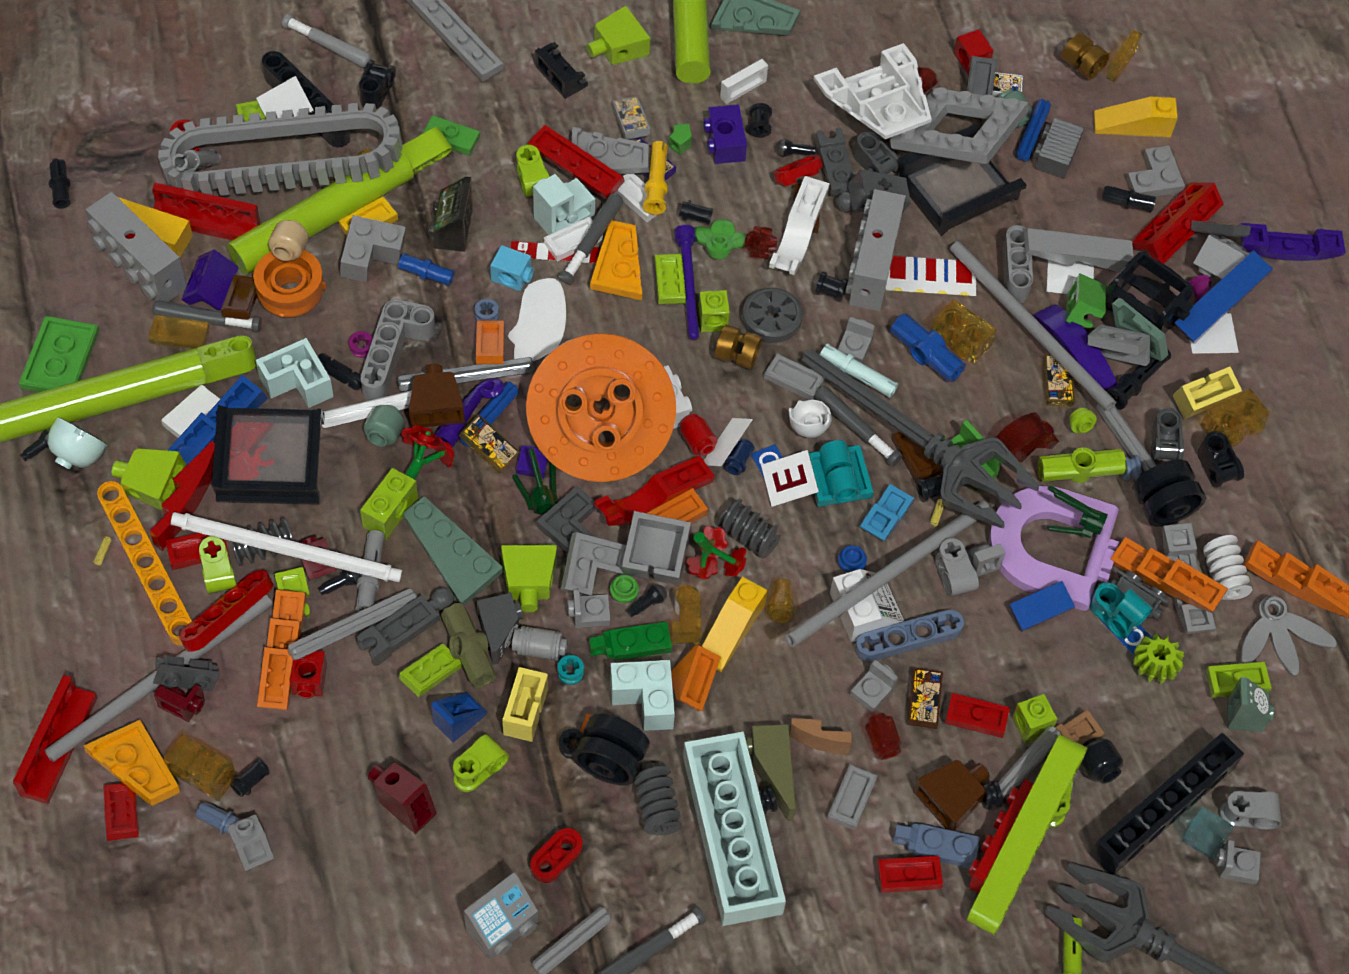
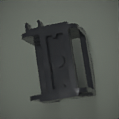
M1139 252L1109 284L1106 292V309L1113 312L1112 303L1121 298L1165 334L1175 326V322L1178 319L1184 321L1190 315L1189 311L1193 308V305L1187 301L1192 295L1193 287L1168 266L1156 261L1145 252ZM1141 265L1166 283L1135 275L1132 272ZM1134 286L1165 308L1164 311L1159 315L1156 310L1146 306L1127 291ZM1170 286L1179 291L1180 294L1176 296L1175 293L1170 290Z

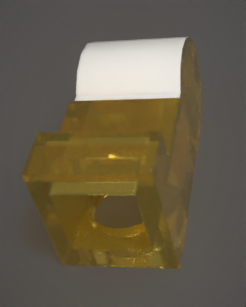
M685 585L678 588L675 594L674 609L679 615V622H672L671 643L700 644L702 633L700 592L693 586Z

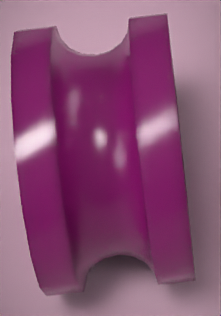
M357 331L350 336L349 347L354 356L359 358L367 357L373 340L371 334L365 331ZM359 341L366 342L364 348H358L357 344H360Z

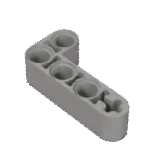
M391 300L384 305L361 373L362 393L367 401L387 396L405 338L428 340L434 336L435 317L433 310L429 306L402 300Z

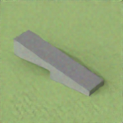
M1027 228L1024 231L1026 254L1072 266L1076 261L1121 273L1123 268L1134 258L1131 240Z

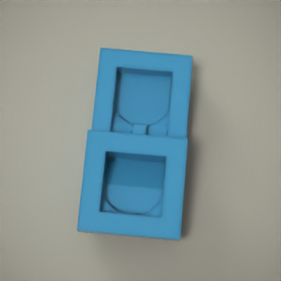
M889 484L878 503L873 505L863 520L860 528L885 542L913 504L914 497Z

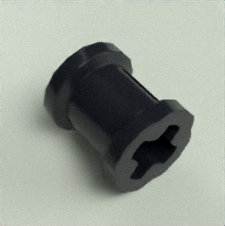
M765 103L752 105L749 109V115L752 117L748 130L749 133L757 138L769 136L772 129L769 124L772 108Z
M822 271L815 294H826L835 297L838 302H841L847 288L848 279H837L828 276L827 272Z
M940 472L939 476L927 479L919 477L916 479L917 492L922 502H928L929 498L941 495L943 472Z

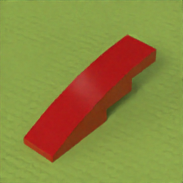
M213 441L173 478L176 491L161 504L164 517L149 531L154 546L161 551L166 548L165 540L175 538L182 530V527L171 525L173 513L176 512L184 515L189 513L192 515L212 481L215 449Z

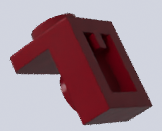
M313 536L300 541L302 544L329 550L325 538L318 540L317 536ZM301 559L308 581L337 571L335 567Z
M196 684L187 697L176 688L169 690L161 685L154 694L158 708L188 723L194 714L198 715L205 703L202 688Z

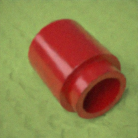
M691 414L681 421L680 433L695 455H708L715 449L717 438L703 417H699L698 414Z

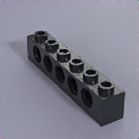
M1222 732L1096 842L1090 855L1109 874L1115 875L1232 772L1245 753Z

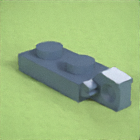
M912 824V827L896 825L893 836V843L908 846L907 851L914 853L915 857L939 856L942 863L969 869L977 858L980 840L978 836L923 824Z

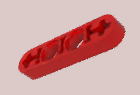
M256 570L250 573L186 626L179 634L185 650L194 652L205 647L268 594L274 586L266 570Z

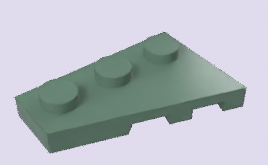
M723 0L711 23V30L791 35L800 17V10L774 0Z

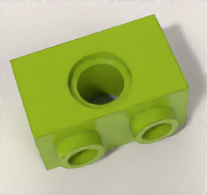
M392 468L361 508L362 526L369 531L378 530L383 532L387 540L403 519V513L418 498L416 480Z

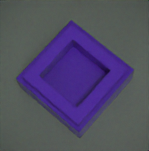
M522 445L516 473L535 477L529 449L533 448L541 477L544 478L548 459L539 448Z

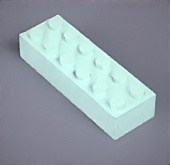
M744 731L684 742V764L722 926L783 915L786 900Z

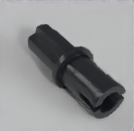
M54 158L49 164L51 179L48 183L52 189V203L54 207L63 209L70 205L68 192L70 180L67 178L65 161Z
M1105 186L1102 192V200L1124 205L1125 209L1131 207L1150 213L1153 211L1156 200L1155 196L1133 192L1131 188L1128 191Z

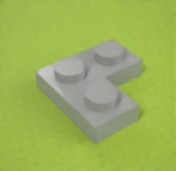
M1170 146L1145 149L1143 157L1148 170L1128 173L1126 178L1129 189L1131 188L1133 192L1150 196L1180 193L1185 188Z
M578 532L572 533L561 590L573 592V589H579L581 595L591 596L597 569L614 574H623L622 563L626 545Z

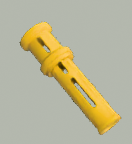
M655 141L651 145L649 180L644 186L646 199L643 201V209L652 215L662 214L666 210L664 197L668 192V185L665 182L668 145L666 143L663 144V141Z

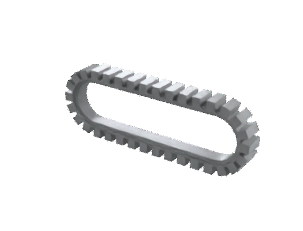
M358 103L348 104V111L344 112L342 105H332V113H327L325 106L315 107V115H310L309 108L299 109V116L295 117L292 110H282V118H278L276 111L266 112L265 120H261L260 113H253L249 115V121L246 122L243 115H233V123H228L227 116L217 117L216 125H212L210 118L200 119L199 127H195L193 121L183 124L184 132L176 127L169 133L171 139L164 138L161 143L162 150L158 152V158L168 185L196 192L201 190L202 193L213 195L214 189L218 188L219 194L222 196L230 195V187H235L237 194L247 193V185L252 186L253 192L263 191V184L268 183L271 191L280 190V182H285L286 189L296 188V180H301L303 187L313 186V179L318 178L319 185H330V177H335L336 184L346 183V175H351L353 182L363 181V173L367 172L370 179L380 176L378 168L388 172L394 167L392 161H399L401 149H403V141L398 121L394 115L390 116L389 110L382 106L376 110L375 104L369 103L365 104L363 110H359ZM361 128L375 130L383 136V141L376 149L370 153L357 156L200 172L188 171L186 169L179 171L176 169L178 166L174 167L172 165V158L175 154H183L187 150L204 144Z

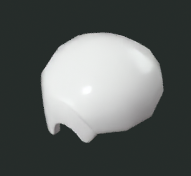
M814 399L807 401L799 400L793 409L789 408L788 410L792 429L803 437L816 438L829 428L832 422L831 411L822 401Z

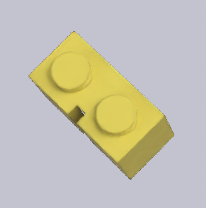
M1227 367L1208 375L1205 379L1203 377L1181 386L1172 396L1183 419H1186L1232 400L1242 392V389L1231 367Z
M521 667L518 668L503 717V735L530 742L533 741L540 718L539 712H542L548 692V674Z

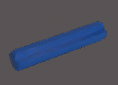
M1044 99L1038 100L1016 154L1018 160L1024 162L1029 160L1051 106L1049 101Z
M506 382L503 392L498 397L491 399L474 420L480 416L490 426L517 396L518 387L511 382ZM460 434V442L466 447L474 445L465 434Z

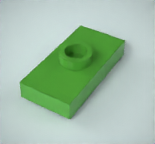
M433 115L423 131L425 133L434 127H439L454 151L469 156L480 138V131Z

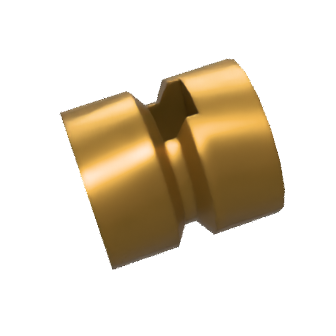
M1080 32L1067 43L1062 51L1061 58L1071 67L1077 66V71L1088 80H1091L1103 70L1110 55L1099 45L1093 46V40Z
M726 324L719 336L714 357L728 363L735 360L737 366L752 370L757 360L763 337L751 332L742 334L739 328ZM740 342H743L744 346L741 354L737 353V351L739 349Z

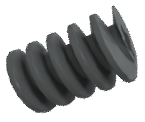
M739 498L727 507L718 521V526H722L726 533L731 532L733 538H740L741 543L744 546L749 545L751 551H759V556L762 559L766 558L780 540L781 535L776 534L779 526L775 524L768 529L769 519L766 517L759 522L761 514L759 511L750 516L749 513L752 507L747 505L740 509L743 500Z
M285 517L281 519V527H278L275 521L271 520L269 530L266 529L263 523H259V533L293 541L289 524ZM251 526L247 527V530L254 531ZM232 541L239 566H243L245 556L250 563H254L255 554H258L262 560H266V552L268 550ZM269 551L273 557H277L276 552Z
M656 766L640 772L634 779L635 787L638 788L636 793L640 799L639 807L642 810L641 817L644 821V831L651 835H669L678 831L683 826L680 822H673L681 816L679 811L673 810L678 806L677 800L670 799L676 793L675 789L668 788L673 784V779L666 777L671 773L668 766Z

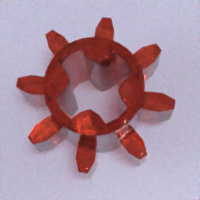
M754 226L753 231L746 235L745 248L751 251L750 257L769 259V254H772L774 251L776 252L778 238L771 234L772 228Z

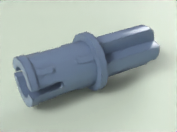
M206 802L200 804L195 815L197 819L218 828L220 834H229L227 827L242 820L234 816V812L229 811L227 813Z

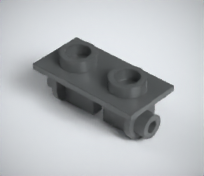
M1118 570L1117 574L1120 580L1113 579L1111 583L1116 585L1124 594L1132 588L1154 608L1148 618L1151 619L1153 617L1157 620L1163 612L1159 608L1162 604L1166 608L1168 606V601L1164 599L1166 594L1154 586L1148 589L1140 583L1142 579L1133 572L1127 570L1126 573Z
M163 655V657H157L155 669L158 670L153 684L190 689L196 684L201 686L202 691H213L220 672L217 671V665L212 664V661L190 659L189 667H184V658Z

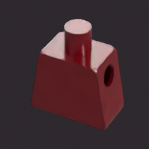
M397 763L391 764L387 769L377 765L370 771L368 780L373 783L382 806L415 835L437 814L427 785Z

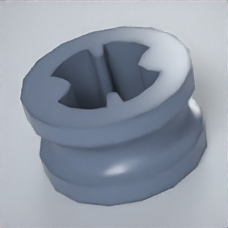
M486 298L476 303L474 308L476 321L499 320V306L496 301ZM486 310L488 312V310H491L492 314L488 315L486 313V315H483L482 311Z
M1133 455L1131 459L1125 456L1126 471L1124 474H1121L1124 481H1129L1131 477L1137 480L1141 475L1140 459L1137 455Z

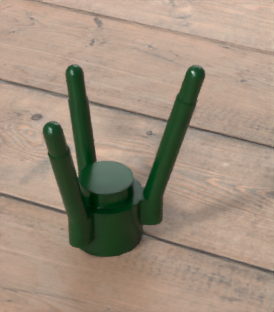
M530 448L529 454L537 487L532 489L530 496L516 474L512 476V479L524 497L528 510L534 509L536 514L541 515L548 512L559 502L556 491V466L550 462V489H548V486L543 485L535 451L533 448Z
M1053 486L1048 487V490L1054 493V497L1083 512L1079 525L1084 526L1083 529L1049 525L1047 527L1049 531L1082 535L1087 538H1091L1092 533L1100 535L1108 514L1087 506Z

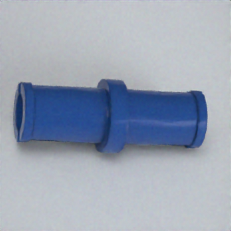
M406 253L402 254L398 264V269L419 275L422 280L430 279L447 286L451 285L455 270L433 264V260H422Z

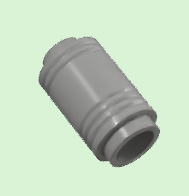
M521 626V628H515L512 651H516L517 655L559 661L560 656L566 655L568 639L563 638V632Z

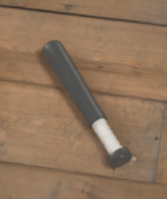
M610 194L576 248V253L568 267H566L565 271L562 270L559 273L558 278L562 282L569 285L573 283V276L579 266L589 256L623 205V198L619 194Z
M155 301L152 307L154 316L225 327L229 325L250 328L255 333L260 332L262 318L259 316L249 318V320L222 317L220 311L165 301Z
M822 386L818 388L815 392V399L822 401L829 407L834 416L867 444L870 443L874 446L875 449L887 458V463L890 466H895L901 460L902 453L898 450H892L891 447L885 444L877 436V433L828 387Z
M693 907L690 910V914L681 919L680 922H677L668 929H663L600 970L597 974L632 973L653 956L674 943L675 938L691 929L692 926L704 924L706 922L704 913L699 907Z

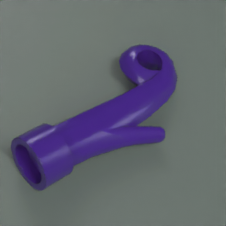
M490 378L478 384L462 401L465 423L441 426L435 434L436 437H440L442 441L448 442L453 448L459 440V434L482 398L493 399L498 397L504 389L503 381L498 378Z

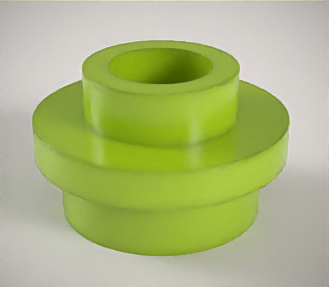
M1079 408L1069 417L1070 428L1077 434L1089 432L1095 425L1097 417L1093 411L1087 408Z

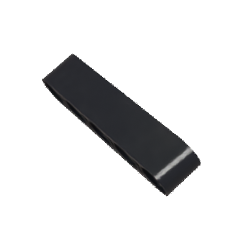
M269 51L263 55L264 78L272 88L296 76L314 110L310 112V115H315V107L325 106L327 113H332V105L334 104L282 53ZM350 130L319 133L333 147H344L350 142Z

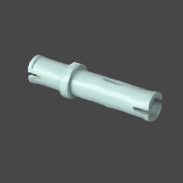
M828 343L820 353L823 358L840 370L884 394L889 399L898 387L899 383L855 360L854 355H846Z

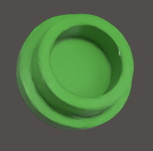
M620 575L612 581L610 594L617 602L629 603L637 598L639 585L631 576Z

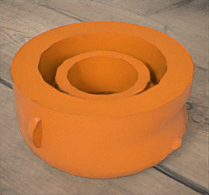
M306 250L303 251L298 259L282 261L276 258L271 251L261 258L253 271L256 293L260 303L267 311L280 317H298L310 312L319 304L323 291L327 288L318 259ZM287 283L299 284L292 289L281 288L282 285Z

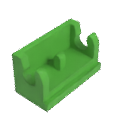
M1079 273L1067 292L1066 321L1092 328L1093 322L1086 320L1084 316L1086 314H1092L1094 317L1099 318L1104 316L1106 313V285Z

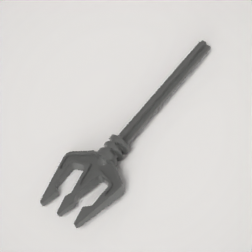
M812 349L804 353L805 357L801 360L802 363L924 448V456L926 458L934 459L935 464H941V468L944 470L941 500L946 507L999 528H1004V521L991 507L980 509L958 494L964 484H970L996 495L1000 503L1022 509L1020 501L1011 490L1001 487L981 466L992 458L997 459L1017 474L1018 484L1035 491L1039 490L1038 483L998 438L991 437L964 445L962 448L958 445H953L951 440H945L943 434H931Z
M1069 863L1066 868L1068 872L1084 885L1096 883L1123 898V908L1089 898L1082 890L1058 885L1056 888V892L1073 907L1082 908L1110 931L1111 935L1107 939H1102L1075 924L1070 912L1047 906L1044 911L1048 917L1100 962L1113 960L1132 951L1133 948L1138 950L1145 948L1146 954L1149 956L1152 953L1156 954V960L1159 962L1171 960L1194 974H1232L1179 945L1175 939L1176 935L1172 933L1168 936L1165 935L1163 928L1156 930L1155 924L1148 920L1149 911L1144 889L1141 884L1135 881Z

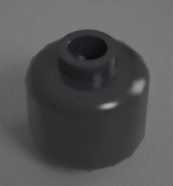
M1095 737L1083 744L1088 749L1080 765L1090 780L1106 784L1115 780L1121 774L1123 758L1109 739L1098 740Z

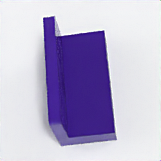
M215 249L198 256L181 300L188 305L203 300L217 311L221 310L233 276L237 274L238 266Z

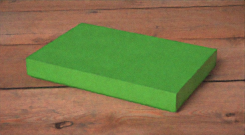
M45 316L19 381L20 389L41 392L80 381L100 332L99 326Z

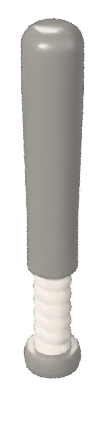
M286 14L282 20V26L285 29L291 28L308 36L309 40L360 67L366 68L368 61L372 60V56L369 53L315 27H309L295 20L292 14Z

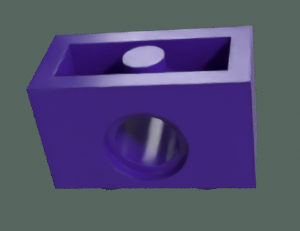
M739 104L708 107V118L703 119L705 134L709 133L710 136L707 139L708 153L713 154L715 164L746 161L747 142Z

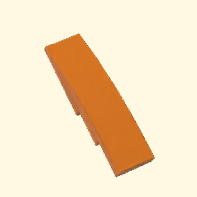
M1127 537L1123 539L1110 559L1114 562V566L1125 572L1127 570L1133 572L1142 579L1141 581L1211 613L1214 612L1228 590L1227 587L1178 558L1176 561H1173L1153 548L1147 550Z
M1259 540L1251 545L1243 563V566H1246L1248 570L1298 598L1349 618L1348 584L1318 564L1309 567L1290 553L1286 552L1280 555Z
M276 590L273 617L270 618L267 647H264L257 707L288 710L292 691L290 677L293 659L288 653V645L301 639L307 593Z

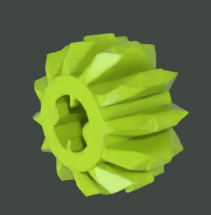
M1157 633L1151 639L1145 636L1134 650L1135 658L1133 665L1140 667L1138 676L1148 675V683L1154 678H1157L1160 685L1165 682L1166 678L1172 681L1183 668L1184 652L1177 650L1179 642H1169V635L1165 636L1164 639H1160Z

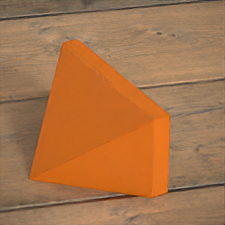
M695 645L671 671L672 686L676 700L697 711H703L721 657L700 645Z

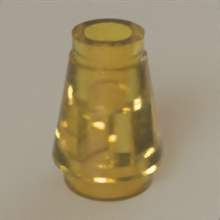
M777 579L774 582L767 606V613L772 621L786 623L792 619L796 612L791 582L787 579Z

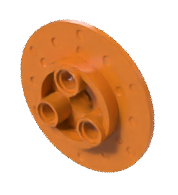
M594 333L566 341L550 352L541 362L529 385L526 415L534 442L542 454L554 466L579 479L609 482L624 479L640 472L660 455L670 439L675 424L676 398L667 371L657 357L648 349L623 336ZM623 384L630 389V393L626 397H619L615 394L614 388ZM571 394H576L581 398L582 403L577 407H572L568 405L566 398ZM601 397L609 401V404L604 406L603 409L597 408L595 402L600 401ZM603 431H610L614 434L615 439L610 443H605L600 440L599 434Z

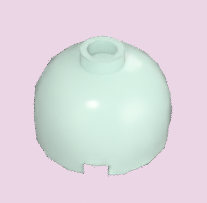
M57 417L48 433L47 443L49 449L57 456L55 462L69 470L72 465L80 468L93 465L102 456L107 446L104 442Z

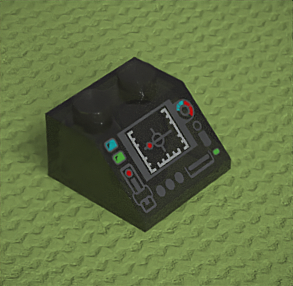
M464 177L441 189L439 200H434L432 214L435 216V221H430L428 237L433 238L434 249L465 252L473 212L471 177Z

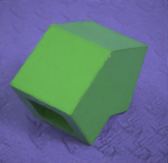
M689 124L673 125V133L669 136V147L681 155L691 147L692 134Z

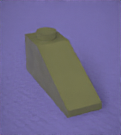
M788 725L752 726L751 737H746L749 755H752V765L764 785H770L776 803L786 820L791 821L794 819L796 806Z

